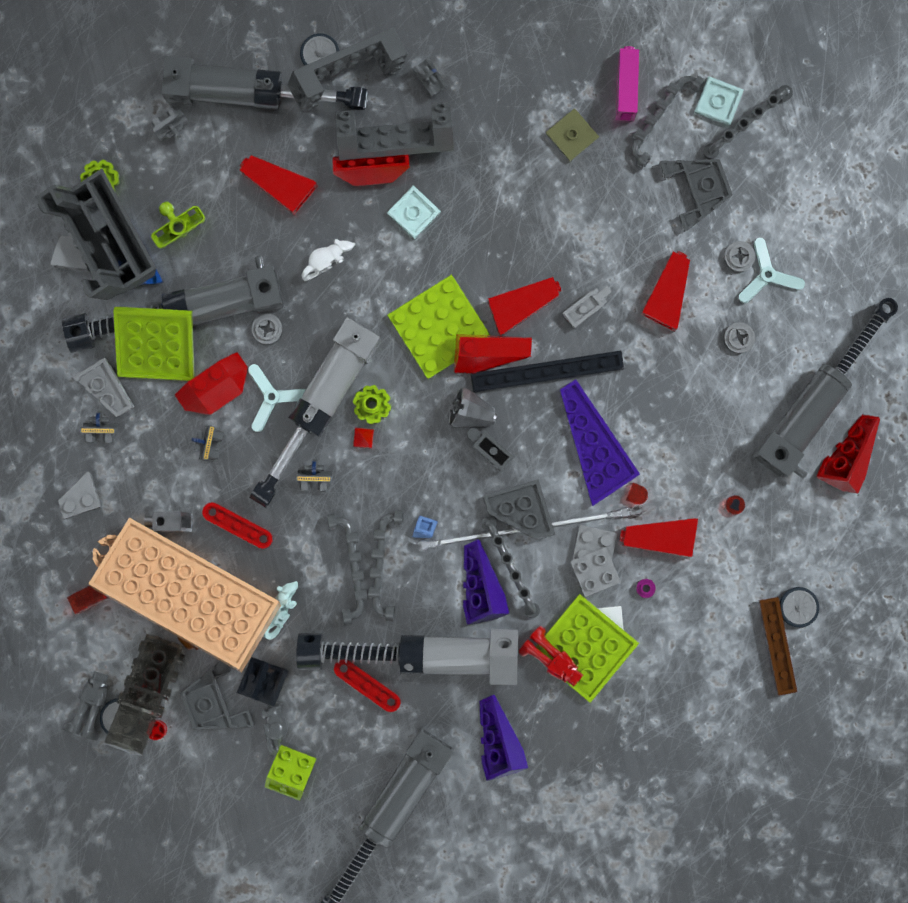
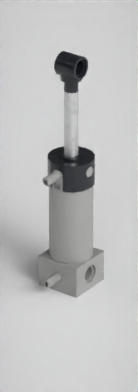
M348 317L333 339L334 345L288 416L298 426L265 481L258 482L249 497L265 508L272 501L276 493L274 488L306 434L313 433L318 437L322 436L363 365L369 363L381 343L378 335Z

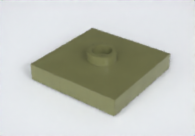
M575 108L546 132V135L569 162L599 138L597 133Z

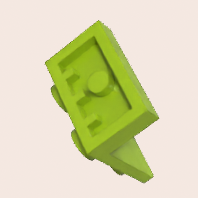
M281 745L268 773L264 787L300 801L316 758Z

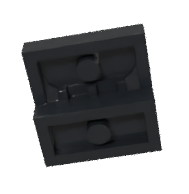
M251 657L237 693L275 707L289 671Z

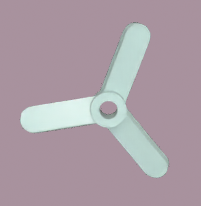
M757 238L754 241V248L761 272L739 294V300L742 303H748L770 282L798 290L803 289L805 282L802 278L778 272L772 268L765 240ZM765 272H769L771 277L767 278Z
M252 364L248 368V373L264 395V401L252 423V429L256 432H261L275 404L298 401L306 389L276 391L259 366ZM270 394H275L274 400H269Z

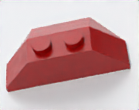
M409 154L340 160L339 156L332 158L333 174L353 186L392 183L410 168Z
M236 352L219 360L188 381L175 394V397L185 411L212 415L243 393L248 366L239 353Z

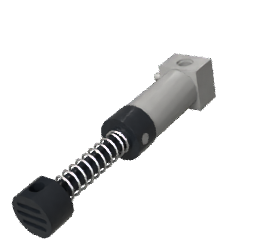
M491 629V638L401 635L400 642L398 644L395 643L393 647H390L389 644L383 647L381 643L378 646H375L374 643L371 646H368L366 643L363 646H360L359 643L353 646L351 642L348 646H345L343 642L341 645H337L336 642L330 645L329 642L324 644L322 633H299L296 648V664L298 670H322L325 659H330V663L332 659H337L338 663L340 660H345V663H347V660H352L353 664L355 660H360V663H362V660H367L368 664L370 660L375 661V664H377V661H382L383 664H385V661H390V664L396 661L397 665L400 666V674L490 675L491 685H517L518 630Z

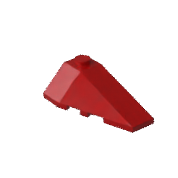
M456 334L454 373H476L531 357L532 337Z
M862 414L848 431V436L842 443L839 442L835 446L837 449L834 453L824 459L816 477L841 491L858 494L866 478L880 418Z

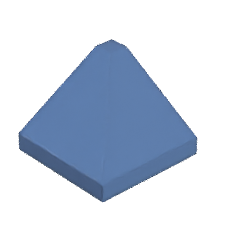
M419 515L412 537L432 538L438 521Z

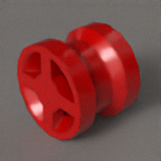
M161 720L149 723L146 728L147 736L152 740L162 739L167 734V725Z

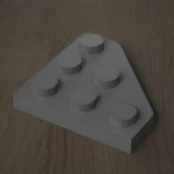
M539 479L483 495L488 514L535 540L555 535Z

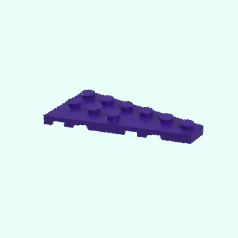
M575 379L560 389L590 501L592 506H594L639 476L640 473Z

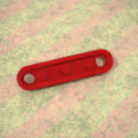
M211 502L203 507L202 514L207 521L258 548L265 549L271 546L273 536L268 530L217 503ZM211 509L216 510L214 516H211L209 513ZM263 535L267 537L265 543L260 541V537Z
M340 660L339 663H335L334 672L336 676L385 711L394 712L400 707L401 700L396 693L351 661L347 660V663H345V660ZM342 665L347 666L348 670L346 672L340 670ZM390 698L395 701V704L392 706L387 703Z

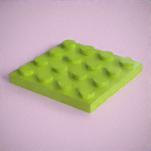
M452 274L387 315L427 379L432 378L454 364L456 334L490 335Z
M114 307L117 377L190 381L195 377L192 311Z
M581 594L575 598L545 635L546 639L560 652L566 651L575 665L578 666V671L584 675L574 687L568 682L567 684L590 703L639 644V642ZM537 644L536 648L550 659H554L544 648Z

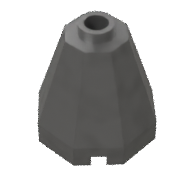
M459 388L452 402L454 408L453 410L450 409L448 425L453 427H490L491 424L495 423L497 414L495 413V408L472 391Z

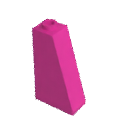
M625 46L620 48L615 120L634 121L638 111L639 49H635L632 46Z

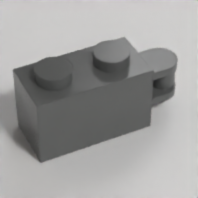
M476 428L468 430L467 436L474 443L473 448L500 472L514 459V456L486 431L482 434Z

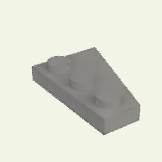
M107 358L101 359L73 377L116 417H120L135 408Z

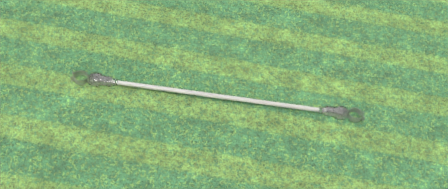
M623 507L607 514L552 522V525L558 526L607 517L628 518L631 516L630 510L632 509ZM516 529L498 531L499 535L520 532ZM490 533L448 540H420L416 549L426 551L429 548L441 546V544L490 537L491 535Z

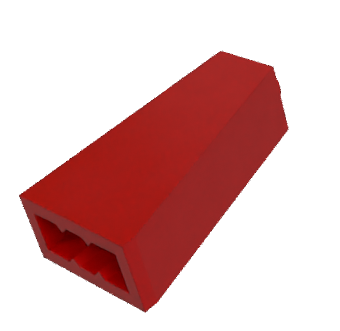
M252 155L249 158H245L240 164L241 168L239 170L242 175L293 215L298 212L318 187L314 180Z
M677 251V253L672 252L641 313L642 316L674 332L679 325L690 259L687 258L686 254Z
M554 277L488 298V304L499 336H504L559 298V292H561L559 282L555 281Z
M698 519L626 526L625 530H621L619 541L622 542V546L692 557Z

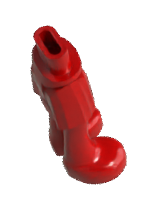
M539 626L531 634L530 639L538 643L554 659L552 660L547 657L530 640L525 641L518 653L523 657L526 655L535 657L548 668L547 673L565 683H570L574 687L584 675L578 671V666L575 665L566 651L560 652L546 639L545 628Z

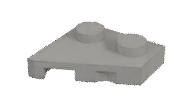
M91 472L85 473L58 500L64 519L102 507Z

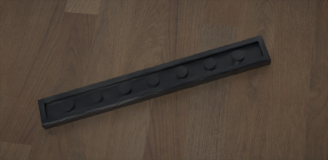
M620 350L477 372L470 375L473 393L619 371L624 370L622 351Z

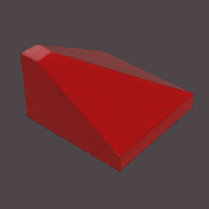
M355 428L353 447L372 449L374 429Z

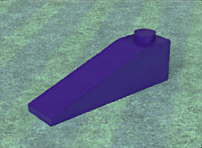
M475 540L465 545L464 570L466 571V582H463V588H466V600H463V609L467 625L495 620L509 614L505 593L480 540Z
M491 695L480 700V724L483 726L481 744H484V755H481L486 781L516 774L528 769L524 749L496 696Z

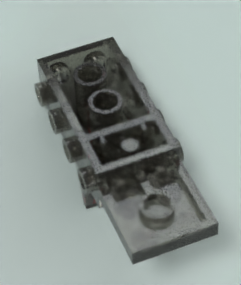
M149 634L146 635L144 641L141 640L138 647V657L133 659L131 665L132 672L130 675H127L124 682L125 689L118 696L117 704H119V707L104 741L105 745L141 757L143 756L154 725L157 723L158 718H162L166 700L169 701L172 693V689H170L171 684L176 683L179 675L177 669L179 665L182 666L186 657L183 654L184 646L177 642H170L159 636Z

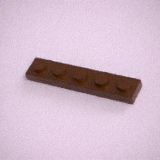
M779 597L758 600L777 695L798 692Z

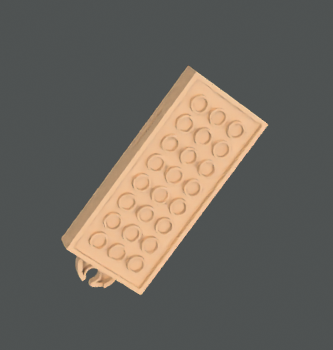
M131 518L127 520L118 536L107 535L98 541L102 546H109V551L107 554L101 555L97 549H93L92 559L98 569L90 580L89 585L94 590L242 673L281 607L278 600Z

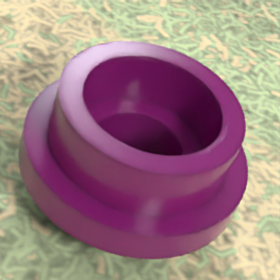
M642 579L636 586L638 595L643 598L653 596L656 590L654 582L650 579ZM644 585L650 587L648 592L643 591Z

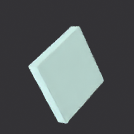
M708 76L694 113L730 126L744 89Z
M412 186L387 212L414 239L441 213L415 186Z

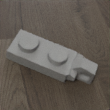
M608 286L600 292L596 288L563 312L562 315L572 328L575 329L607 303L605 298L612 291Z

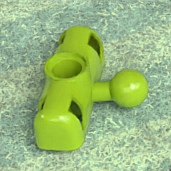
M170 202L160 204V214L166 216L170 222L154 231L151 235L152 240L159 249H164L167 245L185 237L199 224L205 222L206 218L198 206H193L176 217L173 213L174 207ZM194 209L196 213L189 216L188 212ZM183 224V230L175 232L174 228L176 225ZM162 230L164 234L157 237L156 233Z

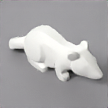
M335 239L333 245L314 250L309 257L308 266L302 272V279L309 281L331 269L333 262H336V264L342 263L344 258L341 254L352 250L355 243Z

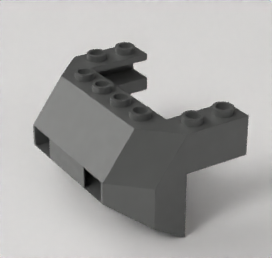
M100 169L73 188L54 184L36 196L37 205L43 213L62 217L65 222V229L71 233L74 239V246L82 254V261L92 272L90 275L93 280H81L84 286L83 291L88 297L108 300L138 287L155 276L156 267L103 169Z

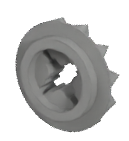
M736 241L728 246L724 259L727 266L733 269V271L742 272L748 270L754 264L755 251L747 242ZM738 251L741 252V255L746 256L742 259L741 264L737 258H732L738 254Z
M262 314L254 320L252 334L258 342L272 344L278 341L281 336L282 324L276 316ZM270 321V328L275 332H268L266 337H264L265 331L259 327H266Z
M741 322L729 326L724 335L725 344L729 350L736 353L748 351L755 342L753 329ZM737 332L740 335H747L742 339V345L739 341H732L737 336Z

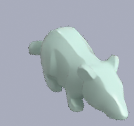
M297 581L277 587L279 593L275 599L280 602L281 607L265 632L264 638L268 640L275 638L290 617V614L287 613L289 608L293 609L297 604L295 601H291L298 588ZM274 626H277V628L272 633H268L269 629H271Z

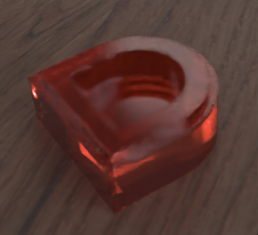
M632 483L626 501L636 505L643 504L648 498L646 488Z

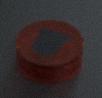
M734 495L726 500L725 508L728 513L737 515L743 512L745 502L740 496Z

